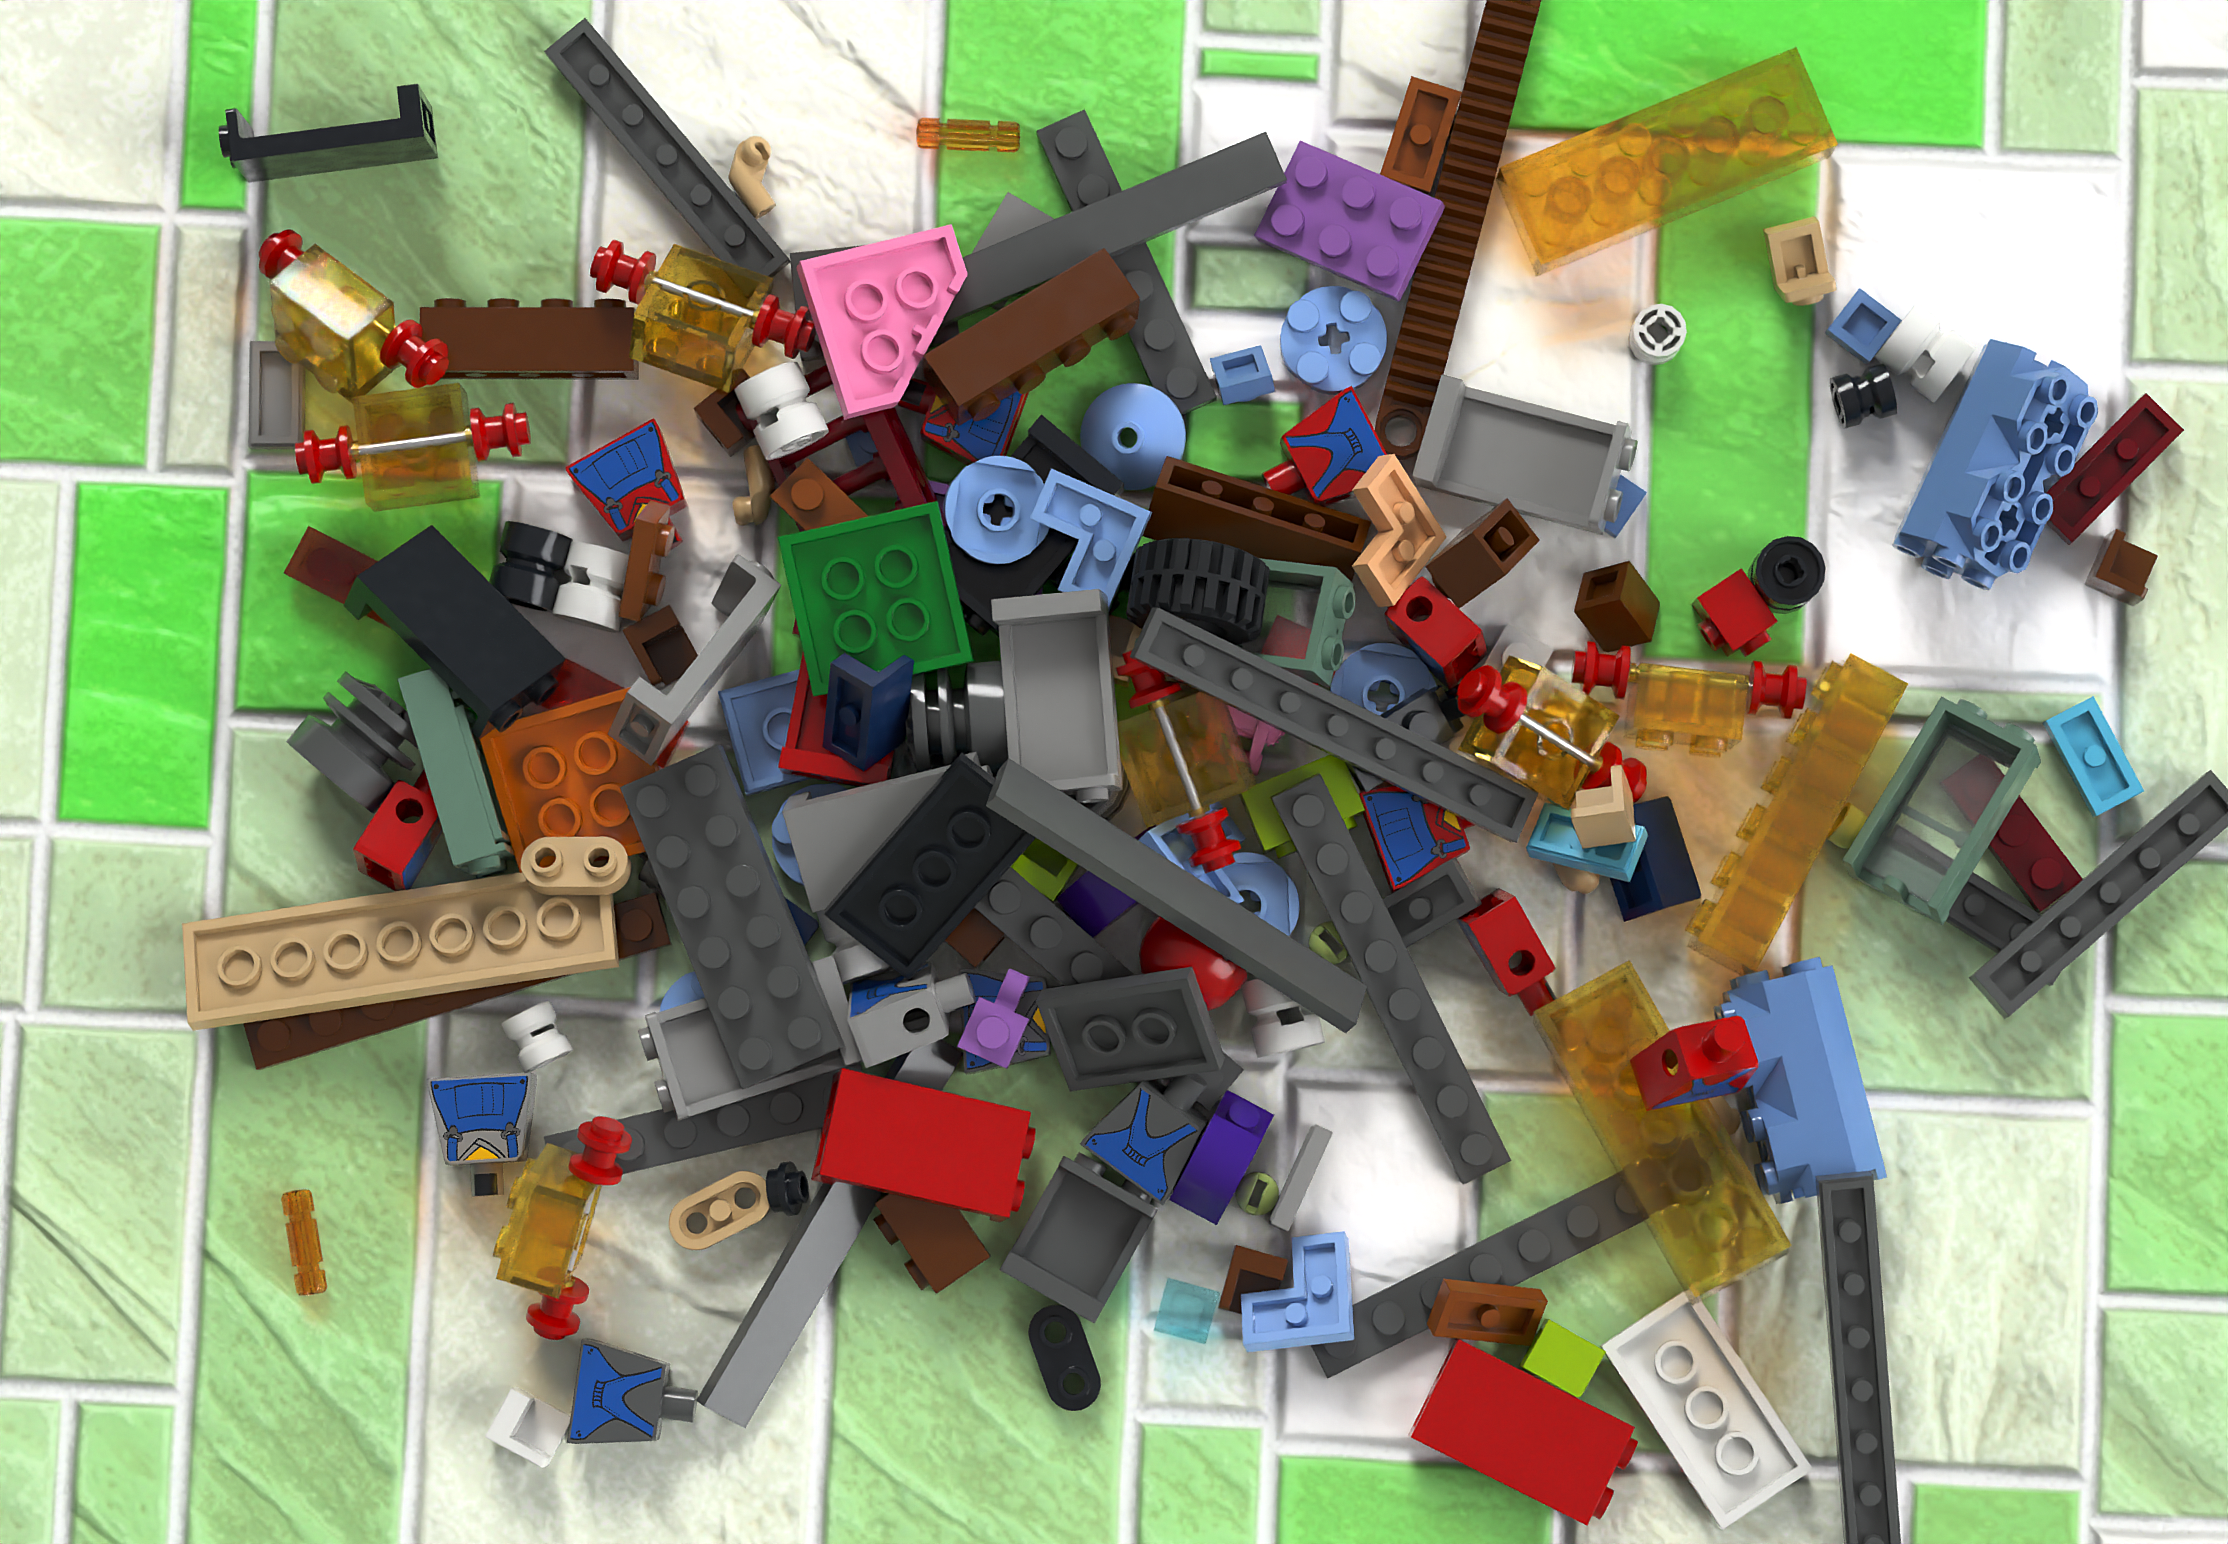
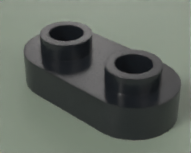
M1062 1305L1046 1306L1033 1316L1029 1325L1028 1335L1033 1352L1052 1401L1065 1410H1083L1089 1407L1099 1395L1101 1378L1081 1321L1076 1313ZM1051 1322H1060L1066 1329V1336L1059 1343H1052L1045 1336V1328ZM1070 1373H1077L1084 1379V1388L1078 1394H1070L1064 1389L1063 1380Z

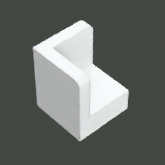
M515 1387L510 1389L485 1437L543 1468L548 1466L569 1428L571 1416Z

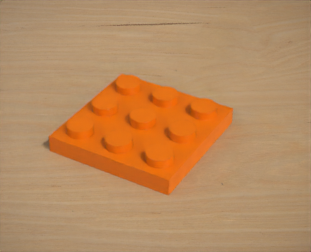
M631 686L518 718L505 731L499 732L495 728L480 739L520 873L522 872L521 858L525 849L532 842L543 837H610L623 845L628 856L646 852L620 787L658 771V763L656 760L652 766L608 735L609 729ZM547 856L540 861L539 867H550L555 862L556 857ZM600 856L596 858L594 861L607 860L608 862L609 857Z

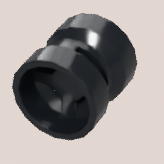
M1884 364L1866 368L1862 377H1852L1846 373L1830 378L1832 402L1843 429L1860 425L1863 419L1869 417L1870 414L1879 419L1897 414L1895 391Z

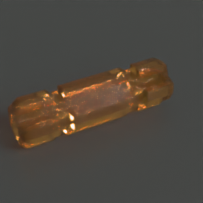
M921 118L917 123L916 142L918 147L922 149H939V145H946L947 150L989 151L990 147H997V152H1016L1020 147L1021 129L1019 123L1014 121H998V125H990V120L948 119L947 123H940V118Z
M307 1189L286 1192L282 1194L281 1201L284 1216H289L290 1222L285 1225L292 1267L297 1266L298 1274H294L296 1292L299 1296L323 1293L327 1289L325 1271L319 1268V1262H323L317 1222L316 1219H311L310 1212L315 1211L312 1193Z

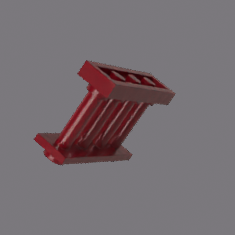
M827 364L804 375L810 388L806 398L833 385ZM740 402L736 403V411L742 424L749 432L754 431L758 424L757 420L747 419ZM895 407L845 420L842 415L826 423L829 432L818 441L789 455L767 460L780 486L797 469L796 462L862 430L864 433H870L878 451L873 453L872 460L832 480L847 496L884 479L886 482L892 481L900 500L895 502L896 508L888 512L937 501ZM940 507V512H941V516H942V521H943L944 529H946L947 527H946L945 522H944L943 512H942V509H941V507ZM796 523V525H797L799 531H800V532L804 531V530Z

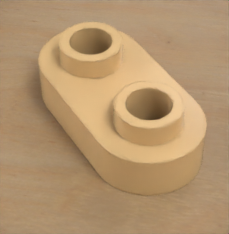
M543 837L532 842L525 849L521 858V870L528 884L533 890L544 895L612 894L620 890L628 882L632 870L631 861L625 848L620 842L610 837ZM547 856L556 857L555 862L550 867H539L540 861ZM600 856L609 857V861L605 866L600 868L592 866L596 858Z
M739 1171L682 1199L674 1206L669 1216V1230L673 1239L686 1249L703 1250L758 1223L766 1217L771 1209L766 1194V1180L754 1172ZM750 1188L755 1193L756 1200L751 1208L742 1209L737 1205L736 1194L740 1189ZM696 1212L702 1213L707 1219L706 1229L699 1234L691 1232L688 1228V1219Z

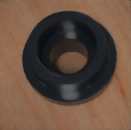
M791 1161L782 1162L777 1169H770L767 1172L766 1194L772 1211H784L787 1216L798 1215L801 1211L802 1203H807L809 1186L807 1177L803 1171H798L795 1164Z

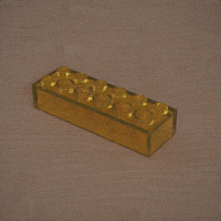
M1795 47L1501 166L1496 182L1537 277L1828 159L1833 154L1838 143L1798 49Z
M1852 653L1848 654L1839 663L1832 660L1828 667L1825 666L1810 692V695L1818 698L1812 710L1806 708L1803 714L1800 713L1785 739V742L1793 745L1787 758L1781 755L1778 761L1775 760L1760 786V789L1768 793L1762 805L1756 803L1753 808L1750 807L1735 833L1736 837L1743 840L1736 853L1730 851L1728 856H1723L1710 880L1711 884L1718 887L1711 901L1705 898L1703 903H1698L1685 927V931L1692 934L1686 947L1740 976L1756 972L1908 683Z
M1630 960L1534 1011L1533 1024L1692 1306L1788 1255L1792 1246L1709 1099L1646 1111L1630 1059L1670 1030ZM1678 1064L1673 1069L1668 1068L1672 1075L1677 1073Z

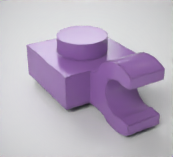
M1009 968L995 1003L982 997L978 998L957 1047L1008 1069L1030 1020L1015 1011L1031 977Z

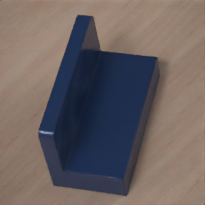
M846 653L830 663L822 747L862 771H866L903 744L906 739L905 721L909 713L914 660L903 655L879 673Z
M1668 796L1633 805L1635 825L1645 827L1648 837L1630 882L1609 877L1624 922L1701 898L1700 887L1671 799Z

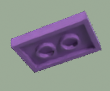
M1300 140L1284 172L1287 183L1277 187L1254 234L1255 238L1264 244L1400 302L1444 211V203L1441 200Z

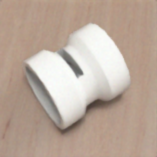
M1665 304L1650 305L1640 312L1632 324L1628 336L1629 347L1634 356L1643 363L1650 365L1664 364L1672 360L1683 345L1687 333L1686 322L1681 313L1672 306Z
M550 1001L529 1008L501 1024L507 1038L515 1041L520 1050L517 1059L524 1073L541 1068L573 1051L567 1036L559 1033L555 1025L557 1015ZM540 1032L539 1035L532 1037V1035Z

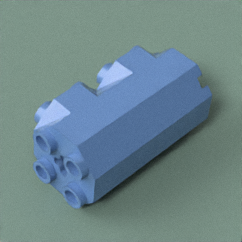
M1990 339L1983 346L1896 532L1895 540L1892 544L1894 548L1915 558L1923 557L1921 567L1936 576L1950 579L1953 572L1962 575L1961 578L1967 583L1987 591L1991 589L1995 579L2007 572L2018 574L2027 568L2044 526L2053 512V499L2049 494L2044 493L2043 480L2052 475L2063 477L2072 471L2082 444L2098 415L2097 400L2089 396L2088 384L2066 366L2054 360H2051L2047 366L2034 360L2037 355L2036 352L2026 347Z
M1820 957L1782 967L1784 977L1770 980L1768 971L1764 970L1729 980L1732 990L1722 993L1723 1003L1713 1007L1715 1020L1732 1016H1741L1745 1020L1758 1059L1759 1068L1742 1088H1745L1748 1094L1750 1109L1741 1111L1740 1115L1747 1142L1757 1143L1762 1163L1754 1164L1755 1177L1762 1196L1773 1195L1776 1204L1793 1201L1791 1190L1793 1191L1794 1199L1804 1196L1805 1198L1817 1196L1815 1176L1871 1171L1874 1180L1887 1178L1833 965L1823 967Z

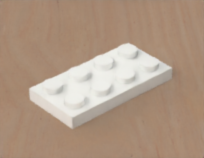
M1692 1286L1687 1287L1600 1345L1601 1349L1606 1351L1605 1355L1720 1529L1723 1530L1813 1470Z

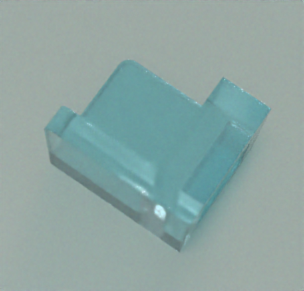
M1167 1277L1153 1331L1206 1344L1220 1292Z

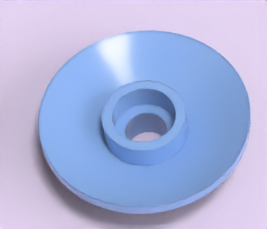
M1127 383L1104 391L1091 403L1082 421L1080 440L1082 449L1124 483L1125 490H1141L1156 485L1166 456L1179 460L1182 459L1186 444V430L1179 409L1166 394L1149 385ZM1126 427L1132 428L1137 434V442L1132 448L1124 446L1120 439L1121 432Z

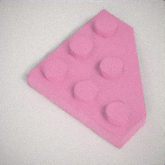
M952 224L803 260L797 265L796 269L844 420L895 407L904 394L911 377L968 275Z

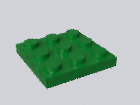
M938 501L778 537L813 697L828 694L830 663L844 653L878 673L903 655L914 660L913 675L974 661Z

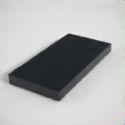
M963 753L958 756L830 902L824 913L827 918L907 980H910L1036 838L986 806L995 778Z

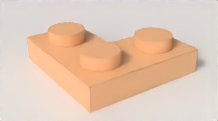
M1395 454L1378 456L1352 489L1378 530L1376 536L1352 565L1378 608L1394 606L1447 537Z

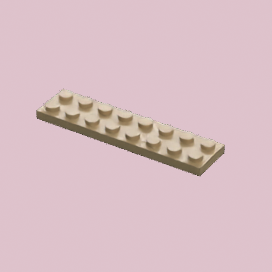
M607 860L594 861L592 866L600 868L608 862ZM522 872L182 923L187 1023L193 1031L619 967L613 893L608 895H544L530 887Z

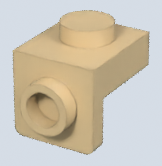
M1815 216L1763 229L1774 289L1784 302H1792L1793 305L1797 306L1810 305L1821 301L1824 298L1823 294L1837 290L1835 279L1828 271L1820 222Z

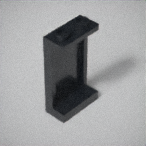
M418 84L397 86L400 118L254 137L252 127L238 109L234 108L225 110L227 125L219 126V141L223 157H229L232 168H237L249 183L438 158L432 106Z
M1042 414L1029 428L1027 438L1010 456L1027 463L1042 479L1044 484L1050 470L1054 469L1118 498L1124 492V483ZM995 495L992 503H984L983 513L990 515L991 524L995 526H1000L1002 518H1011L1013 514L1012 507L1004 505V496ZM1049 528L1044 540L1030 554L1007 564H987L969 557L954 545L947 530L945 534L961 605L964 608L965 622L982 636L990 629L999 637V626L993 622L991 599L1036 595L1075 550L1079 540Z
M433 525L357 575L343 605L357 620H360L374 610L474 710L478 719L472 732L478 739H481L495 728L499 732L505 731L520 717L523 712L522 708L531 702L536 706L544 703L560 685L556 677L566 658Z

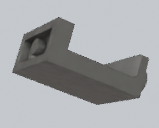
M1078 1152L1074 1161L1063 1156L1000 1270L1095 1323L1157 1213L1158 1208L1149 1204L1152 1197L1128 1179H1125L1121 1188L1104 1179L1102 1176L1107 1167Z

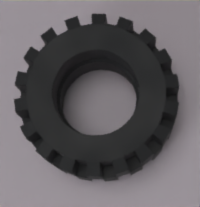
M1172 538L1145 543L1143 546L1138 547L1135 553L1126 611L1127 619L1143 629L1152 607H1158L1234 645L1256 640L1261 634L1270 569L1265 565V562L1252 554L1218 542Z

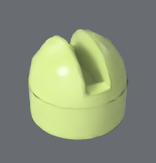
M1847 802L1829 822L1824 837L1838 847L1849 849L1868 817L1858 807Z
M1332 921L1321 923L1315 927L1309 937V949L1333 965L1345 960L1348 954ZM1324 930L1343 948L1337 956L1328 944L1319 937Z
M1253 1172L1241 1179L1235 1195L1237 1203L1243 1211L1251 1215H1264L1276 1206L1279 1198V1189L1271 1176L1262 1172ZM1257 1180L1266 1182L1267 1185L1261 1195L1259 1206L1256 1208L1248 1205Z

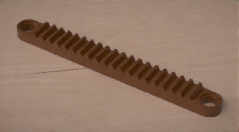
M1486 0L1434 197L1441 200L1445 208L1415 270L1374 430L1387 455L1395 454L1398 460L1414 457L1419 452L1442 374L1444 375L1541 0ZM1405 418L1412 422L1416 430V437L1413 442L1406 446H1396L1387 439L1385 428L1392 419Z

